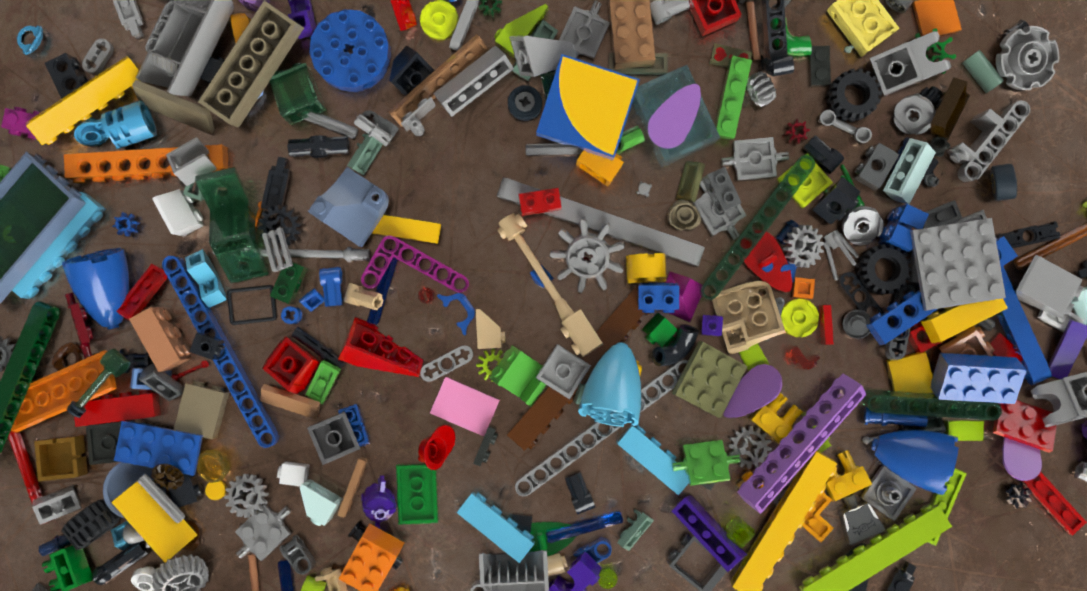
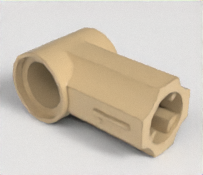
M349 283L343 302L378 310L383 304L382 294Z

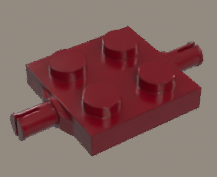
M74 293L65 294L68 303L67 307L70 309L80 341V348L82 349L84 359L92 356L90 340H93L90 326L86 327L84 323L87 321L84 307L80 308L79 303H76Z

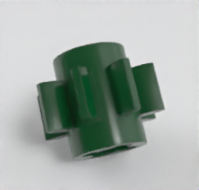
M480 0L483 4L479 5L478 8L479 10H484V17L488 14L494 18L496 12L501 13V9L498 6L502 5V0ZM489 2L492 3L493 8H489V6H488V3H489Z

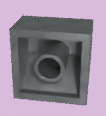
M345 412L307 427L322 465L360 449Z

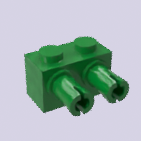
M73 545L49 554L50 559L42 563V567L48 566V568L43 569L45 573L55 570L57 578L49 581V586L55 585L50 588L51 591H58L60 589L68 591L93 581L84 550H76Z

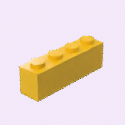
M1002 298L945 307L941 312L938 310L927 316V319L921 322L931 343H937L1007 309V305Z

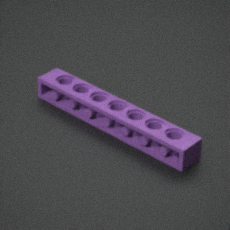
M844 373L835 379L827 392L820 396L819 401L806 412L803 419L796 423L793 430L780 441L778 447L768 454L762 465L757 467L753 475L740 486L737 493L743 501L761 514L866 396L862 385Z

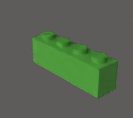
M732 56L729 59L712 134L714 137L728 140L735 138L752 63L751 59Z

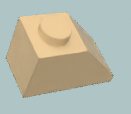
M476 309L478 349L502 348V344L506 343L505 332H501V327L481 309Z

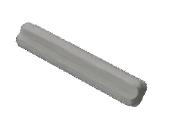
M308 108L302 113V119L351 139H355L358 129Z
M561 143L526 144L525 146L526 155L528 156L571 155L583 152V149Z
M147 474L142 475L138 479V483L176 523L181 522L185 518V514Z

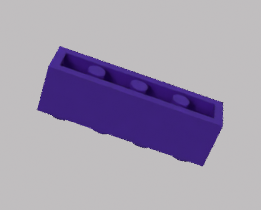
M692 495L685 497L672 510L676 517L727 572L733 569L747 555Z

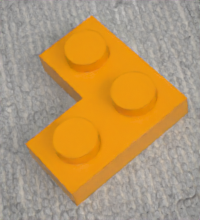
M824 492L821 495L818 494L815 499L816 504L805 515V522L803 524V527L819 542H822L834 529L820 516V513L832 501Z

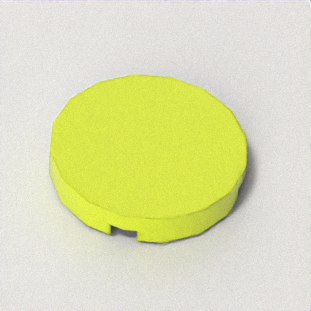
M443 0L428 3L422 9L420 15V23L424 33L436 40H445L451 37L459 21L455 7Z
M793 299L786 302L782 308L781 319L785 332L788 335L806 337L816 330L819 312L814 304L804 299Z

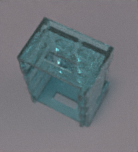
M687 65L637 87L632 105L636 114H639L647 133L649 120L656 110L678 90L685 86L696 84ZM702 96L691 130L679 146L666 149L652 142L654 146L653 151L661 168L707 148L719 140L720 136Z

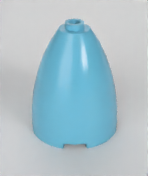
M617 343L601 357L591 372L581 397L578 412L581 416L586 417V415H589L595 422L606 425L624 427V424L631 423V425L636 426L639 423L641 410L639 369L634 354L628 345Z

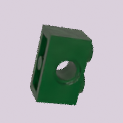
M292 262L293 266L280 271L270 294L271 297L287 304H294L309 269L295 262Z

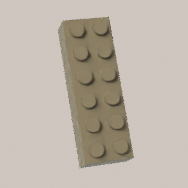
M263 1L198 103L228 124L240 127L304 27L266 1Z

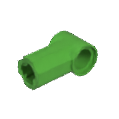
M638 125L622 133L619 149L616 151L617 154L645 141Z

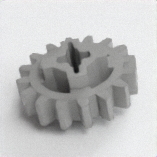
M811 225L793 227V233L787 232L789 239L783 241L787 244V247H784L783 250L788 252L785 258H791L789 263L795 264V267L809 268V265L816 264L815 259H821L819 253L824 252V250L820 249L824 242H820V239L823 236L817 234L818 229L812 228Z
M751 425L748 426V430L742 426L741 432L734 431L735 438L729 437L733 441L732 444H728V447L732 448L729 455L739 454L740 456L746 454L750 459L745 460L739 457L740 467H743L745 464L747 469H751L752 464L755 468L759 467L758 463H763L764 457L767 458V451L772 450L771 447L767 446L771 442L770 439H765L767 433L762 432L760 434L761 429L758 427L753 431V426ZM750 434L758 436L759 440H752ZM742 438L740 445L737 446L738 441ZM748 442L754 445L751 447V452L746 449ZM762 448V451H761L760 455L758 456L757 454H758L759 450Z
M243 474V477L236 476V482H229L232 487L225 489L229 492V495L224 496V499H229L226 507H232L230 512L236 513L237 517L244 516V518H250V515L256 516L258 515L257 510H264L261 505L268 503L264 499L265 496L269 495V493L264 492L267 485H261L263 479L258 478L256 480V475L249 476V474ZM247 482L253 484L255 487H251V488H250V486H249V484H247ZM239 504H243L246 509H242Z

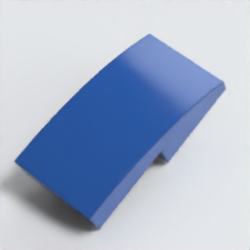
M355 404L338 410L339 414L346 413L359 447L370 444L358 405Z

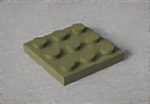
M699 340L672 394L721 418L748 366Z

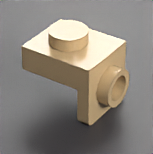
M332 567L325 568L320 571V575L314 577L315 581L326 580L329 591H348L346 583L339 580L342 573L340 568L333 570Z

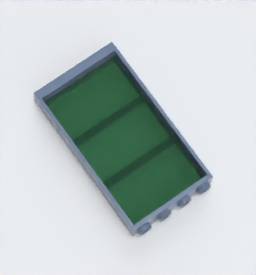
M26 151L0 182V304L86 204L80 198L82 194L73 187L70 188L68 186L70 183L65 178L56 175L58 171L52 166L46 165V160L37 153L34 156Z

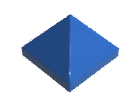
M541 265L549 279L552 281L554 279L552 275L543 267V265ZM535 270L531 271L530 275L534 283L542 288L545 287Z
M314 288L304 295L299 302L312 312L324 302V297Z

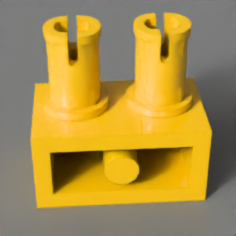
M779 393L777 398L768 405L752 412L748 417L751 422L763 432H766L777 444H780V441L793 430L792 424L803 413L801 409H798L793 404L783 418L777 416V411L788 400L782 393Z
M849 450L837 455L845 469L844 474H838L836 471L834 476L829 477L825 483V489L832 502L872 485L864 467L855 465Z

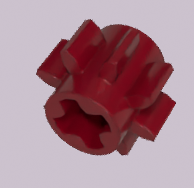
M795 119L794 125L791 123L786 125L789 130L784 132V134L788 135V142L794 140L796 144H799L800 138L804 141L808 139L805 134L810 129H806V121L799 123L798 119ZM798 128L800 130L799 134L795 135V129Z

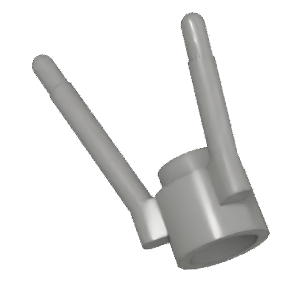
M835 230L824 237L826 242H824L823 246L827 252L834 280L837 281V271L830 247L833 250L840 247L853 266L856 265V262L848 250L855 258H858L859 255L844 239L842 233Z

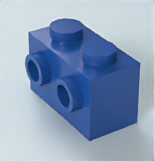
M638 283V310H642L643 313H654V310H663V313H674L675 310H679V283Z

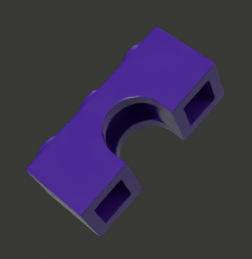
M288 0L291 8V14H288V17L304 27L298 38L302 39L312 36L316 29L311 1Z
M584 551L571 563L567 571L574 582H567L558 575L549 583V591H586V587L589 584L593 586L600 579L599 573L602 567Z

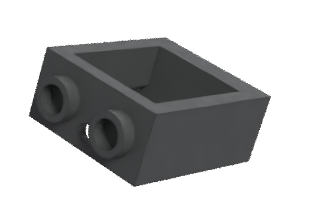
M692 533L686 534L680 541V547L677 550H672L669 554L667 563L699 591H712L727 571L717 562L700 583L680 567L676 562L693 541L708 551Z

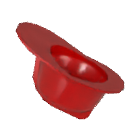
M442 425L433 432L431 437L422 440L418 448V460L424 462L431 470L439 469L455 445L454 430L448 425Z

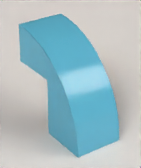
M202 249L185 257L187 271L199 285L201 299L207 307L210 308L226 301L221 280L205 251Z

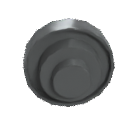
M852 310L844 316L843 329L852 338H864L870 333L866 325L871 322V317L864 310Z

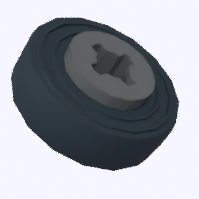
M521 85L510 93L508 109L516 119L529 121L540 113L542 97L534 87Z

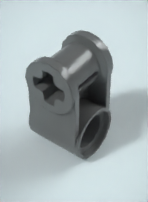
M371 110L362 113L366 118L373 116L374 124L378 123V127L393 137L399 130L392 122Z
M294 535L290 542L279 547L280 552L288 560L296 573L304 575L314 568L315 558L298 535ZM301 559L308 562L307 569L301 566Z

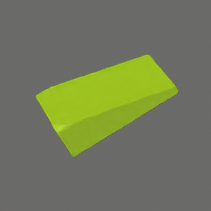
M943 420L946 428L944 434L956 436L958 441H983L984 421Z

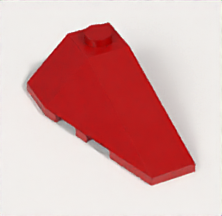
M357 317L354 318L338 357L339 360L357 367L419 377L423 364V359L406 347H400L394 343L391 336L388 335L386 337L380 333L377 326Z

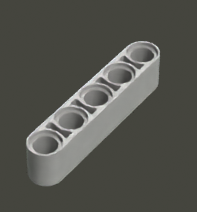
M1017 101L1003 111L1000 117L1006 121L1008 131L1002 125L993 136L996 140V146L990 140L980 152L985 157L984 162L980 160L978 155L975 159L961 165L957 175L962 182L976 180L985 172L1029 115L1030 105L1026 101ZM1015 107L1020 110V115L1015 112ZM968 168L973 172L972 177L967 174Z

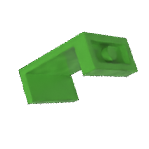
M513 345L505 352L503 359L493 369L489 377L498 386L504 387L531 407L546 387L545 383L536 378L542 365Z

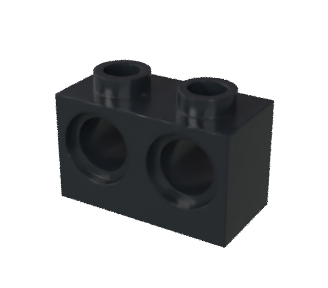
M64 53L45 62V66L61 98H64L88 82L86 76L79 69L81 65L76 57ZM68 64L67 70L63 72L64 65ZM76 82V87L71 90L72 83Z

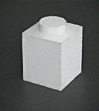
M287 461L282 463L277 473V477L280 478L279 484L301 486V484L308 480L310 464Z

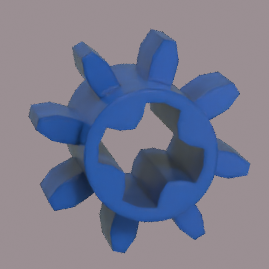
M122 212L121 217H114L116 221L112 227L118 229V235L125 233L126 237H131L132 232H138L136 228L140 222L134 220V214L128 216L127 213Z

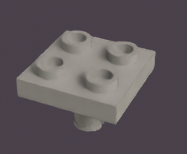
M882 465L871 480L872 485L866 487L860 498L895 521L917 488Z

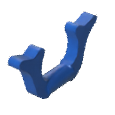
M461 293L450 296L438 294L437 297L443 301L444 307H447L455 299L461 302L468 313V317L456 325L461 328L463 335H467V327L476 313L467 297Z

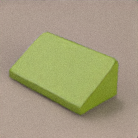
M758 343L749 347L748 350L738 352L744 364L748 366V371L757 365H770Z

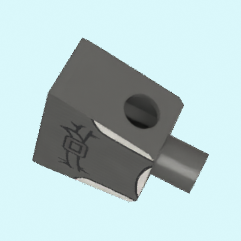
M854 493L843 498L847 507L840 509L838 513L844 539L848 544H855L886 531L868 502L864 500L858 502Z

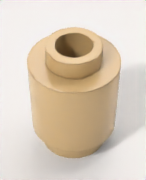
M560 553L547 557L548 578L565 572V568L568 567L565 555L561 556Z

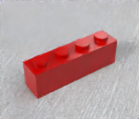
M150 389L140 390L139 395H132V392L119 393V397L112 398V394L99 396L100 400L92 399L81 404L86 411L80 418L74 416L75 427L161 416L159 394L157 392L152 393Z

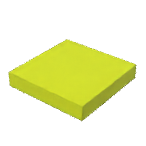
M808 153L777 178L778 182L802 209L833 183Z

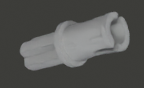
M361 114L354 121V124L368 133L369 137L372 136L384 144V146H387L388 141L393 137L378 127V123L374 124Z

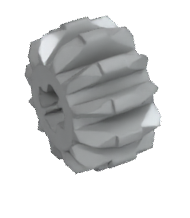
M760 71L748 78L746 89L751 100L756 105L762 107L771 103L776 98L774 83H772L771 78L766 73Z

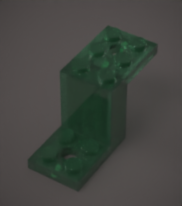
M232 167L195 176V182L210 209L209 244L229 282L234 283L269 275V269L256 244L255 208L236 168ZM219 187H225V188H227V189L224 190V191H221L220 189H217V188H219Z

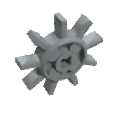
M581 218V234L575 238L562 228L558 234L569 243L567 250H551L550 257L565 258L568 267L561 270L557 278L562 280L573 272L580 277L577 286L578 292L582 293L586 286V278L595 277L599 286L606 290L608 285L602 273L606 268L618 273L623 272L624 267L621 264L610 260V253L624 249V242H617L612 245L606 243L603 238L609 231V223L604 224L599 234L596 235L588 232L586 218ZM586 252L588 255L592 254L591 259L584 257Z

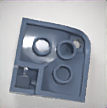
M346 167L336 182L324 194L317 197L308 212L362 248L383 217L388 207L389 198L382 189ZM379 195V199L375 201V196Z

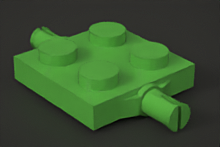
M723 440L686 444L682 447L684 453L683 462L672 463V470H685L690 486L729 481L731 479L728 469L729 464L740 463L739 454L727 456Z

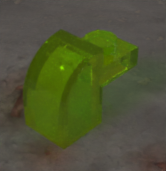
M739 516L731 519L724 529L726 536L741 549L755 535V529Z

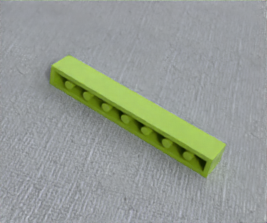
M927 504L920 508L921 512L918 514H911L905 517L902 524L890 526L884 535L881 536L879 534L871 538V543L865 547L864 545L856 547L852 555L848 557L844 555L836 560L837 564L832 567L826 566L819 571V575L814 578L810 576L802 581L803 584L799 588L801 591H849L948 530L952 525L939 505Z

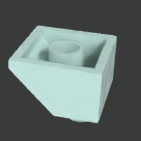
M311 479L300 486L306 515L311 518L310 521L314 524L325 526L333 518L343 498Z

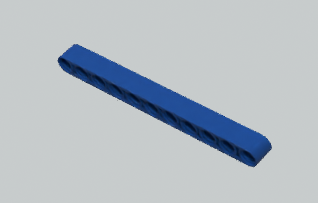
M167 256L162 262L163 270L197 332L208 335L209 330L213 329L215 337L224 340V355L219 357L218 360L213 361L255 439L263 448L275 445L279 441V433L211 308H208L201 299L199 286L187 271L186 262L181 257ZM174 260L177 261V268L175 270L171 268V263ZM183 277L187 280L185 287H182L180 284ZM192 294L196 296V302L193 305L189 301ZM202 311L206 315V319L203 322L199 320V314ZM229 363H231L234 366V372L232 374H230L227 371V366ZM238 381H241L244 385L242 391H239L236 387ZM247 398L253 401L252 408L246 406ZM257 415L261 416L263 420L261 426L255 423ZM266 433L271 434V443L265 441L264 436Z

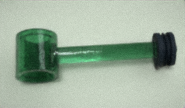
M115 348L107 351L100 360V364L104 366L102 373L77 402L72 401L67 407V411L73 416L80 418L85 413L86 409L84 406L111 374L118 377L129 368L130 361Z

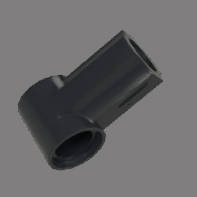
M816 135L803 147L807 153L818 161L819 167L828 174H832L844 161V157L840 152L828 147Z
M581 472L565 477L577 515L596 508Z

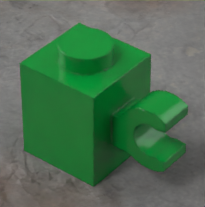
M658 312L642 329L647 334L646 340L652 345L656 343L661 347L668 346L671 341H674L676 337L673 335L678 330Z

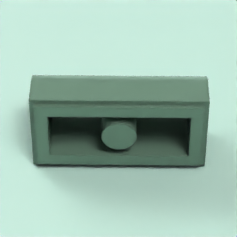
M978 50L962 62L985 93H988L1004 81L981 50Z

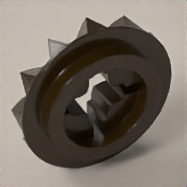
M158 464L152 470L151 477L154 479V483L160 484V488L166 487L167 490L171 488L176 490L184 482L183 473L173 465Z

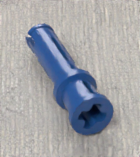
M865 407L864 425L875 423L881 424V426L898 424L927 427L928 419H926V414L888 412L886 409L872 410L869 407Z

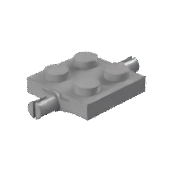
M594 1L590 11L574 6L559 41L572 42L576 48L577 56L578 54L585 55L593 60L610 25V22L602 19L597 14L602 5L598 1Z
M773 137L733 141V157L721 158V165H733L736 170L737 181L771 178L777 176V162L779 160H789V152L777 153L774 148Z
M701 181L700 186L705 193L693 204L697 207L701 219L711 236L728 230L733 240L740 235L734 225L747 216L743 208L739 204L730 210L718 214L703 181Z
M267 504L262 505L263 511L257 510L258 515L251 516L235 531L244 544L236 552L239 558L242 559L250 551L260 561H263L292 533L285 526L283 520L291 513L287 506L277 514Z

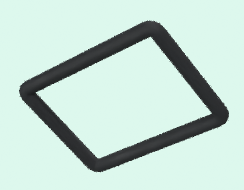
M263 285L229 289L227 291L230 323L232 325L276 320L275 298L271 297L273 317L234 321L231 293L270 289L271 294L273 286Z

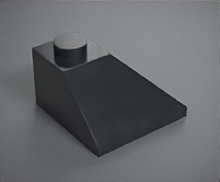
M406 45L393 60L389 81L406 96L435 70L418 52Z

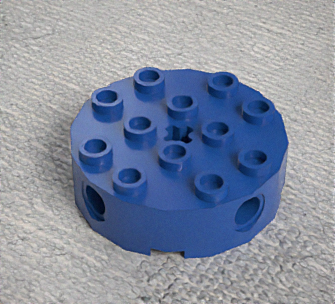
M347 9L331 13L318 23L311 36L309 53L313 66L329 85L342 91L360 92L372 88L385 76L390 64L391 47L384 29L370 15L359 10ZM349 49H352V54L349 53Z

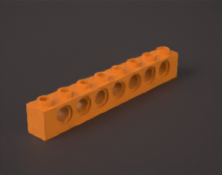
M222 144L204 145L209 150V154L206 156H209L210 161L217 168L210 174L220 175L223 174V171H229L228 147ZM178 147L64 154L65 178L73 180V183H85V180L92 179V182H105L106 178H112L113 181H124V177H132L133 180L144 179V176L164 178V175L171 174V177H177L173 173L171 166L169 165L167 168H164L163 163L167 159L166 154ZM150 160L149 168L145 169L144 163ZM130 161V168L125 170L126 162ZM110 162L111 167H110V169L106 172V171H105V166H106L107 163ZM88 164H90L91 169L88 173H86L85 168Z

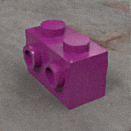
M14 106V109L5 108L1 128L9 130L8 134L21 137L22 133L28 135L27 138L37 140L25 123L41 112L33 111V114L26 112L27 109Z

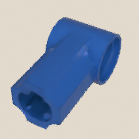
M341 267L320 269L319 278L321 286H323L325 307L343 305Z

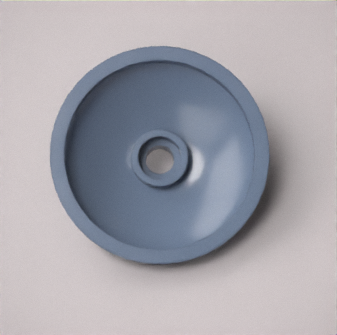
M121 462L110 470L103 484V497L106 505L114 514L124 518L111 502L144 474H147L154 481L151 477L153 468ZM161 487L160 489L166 494V487Z

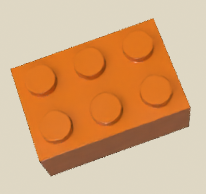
M369 523L342 571L339 580L359 591H378L398 557L404 542Z

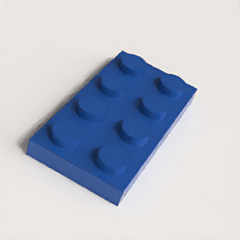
M124 420L121 422L114 461L154 468L158 464H170L178 468L183 474L193 476L196 473L203 435Z

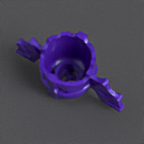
M380 475L378 484H372L365 489L364 493H361L362 510L365 516L374 521L375 526L379 529L380 522L386 521L396 512L395 496L390 489L385 488L386 480H384V475Z

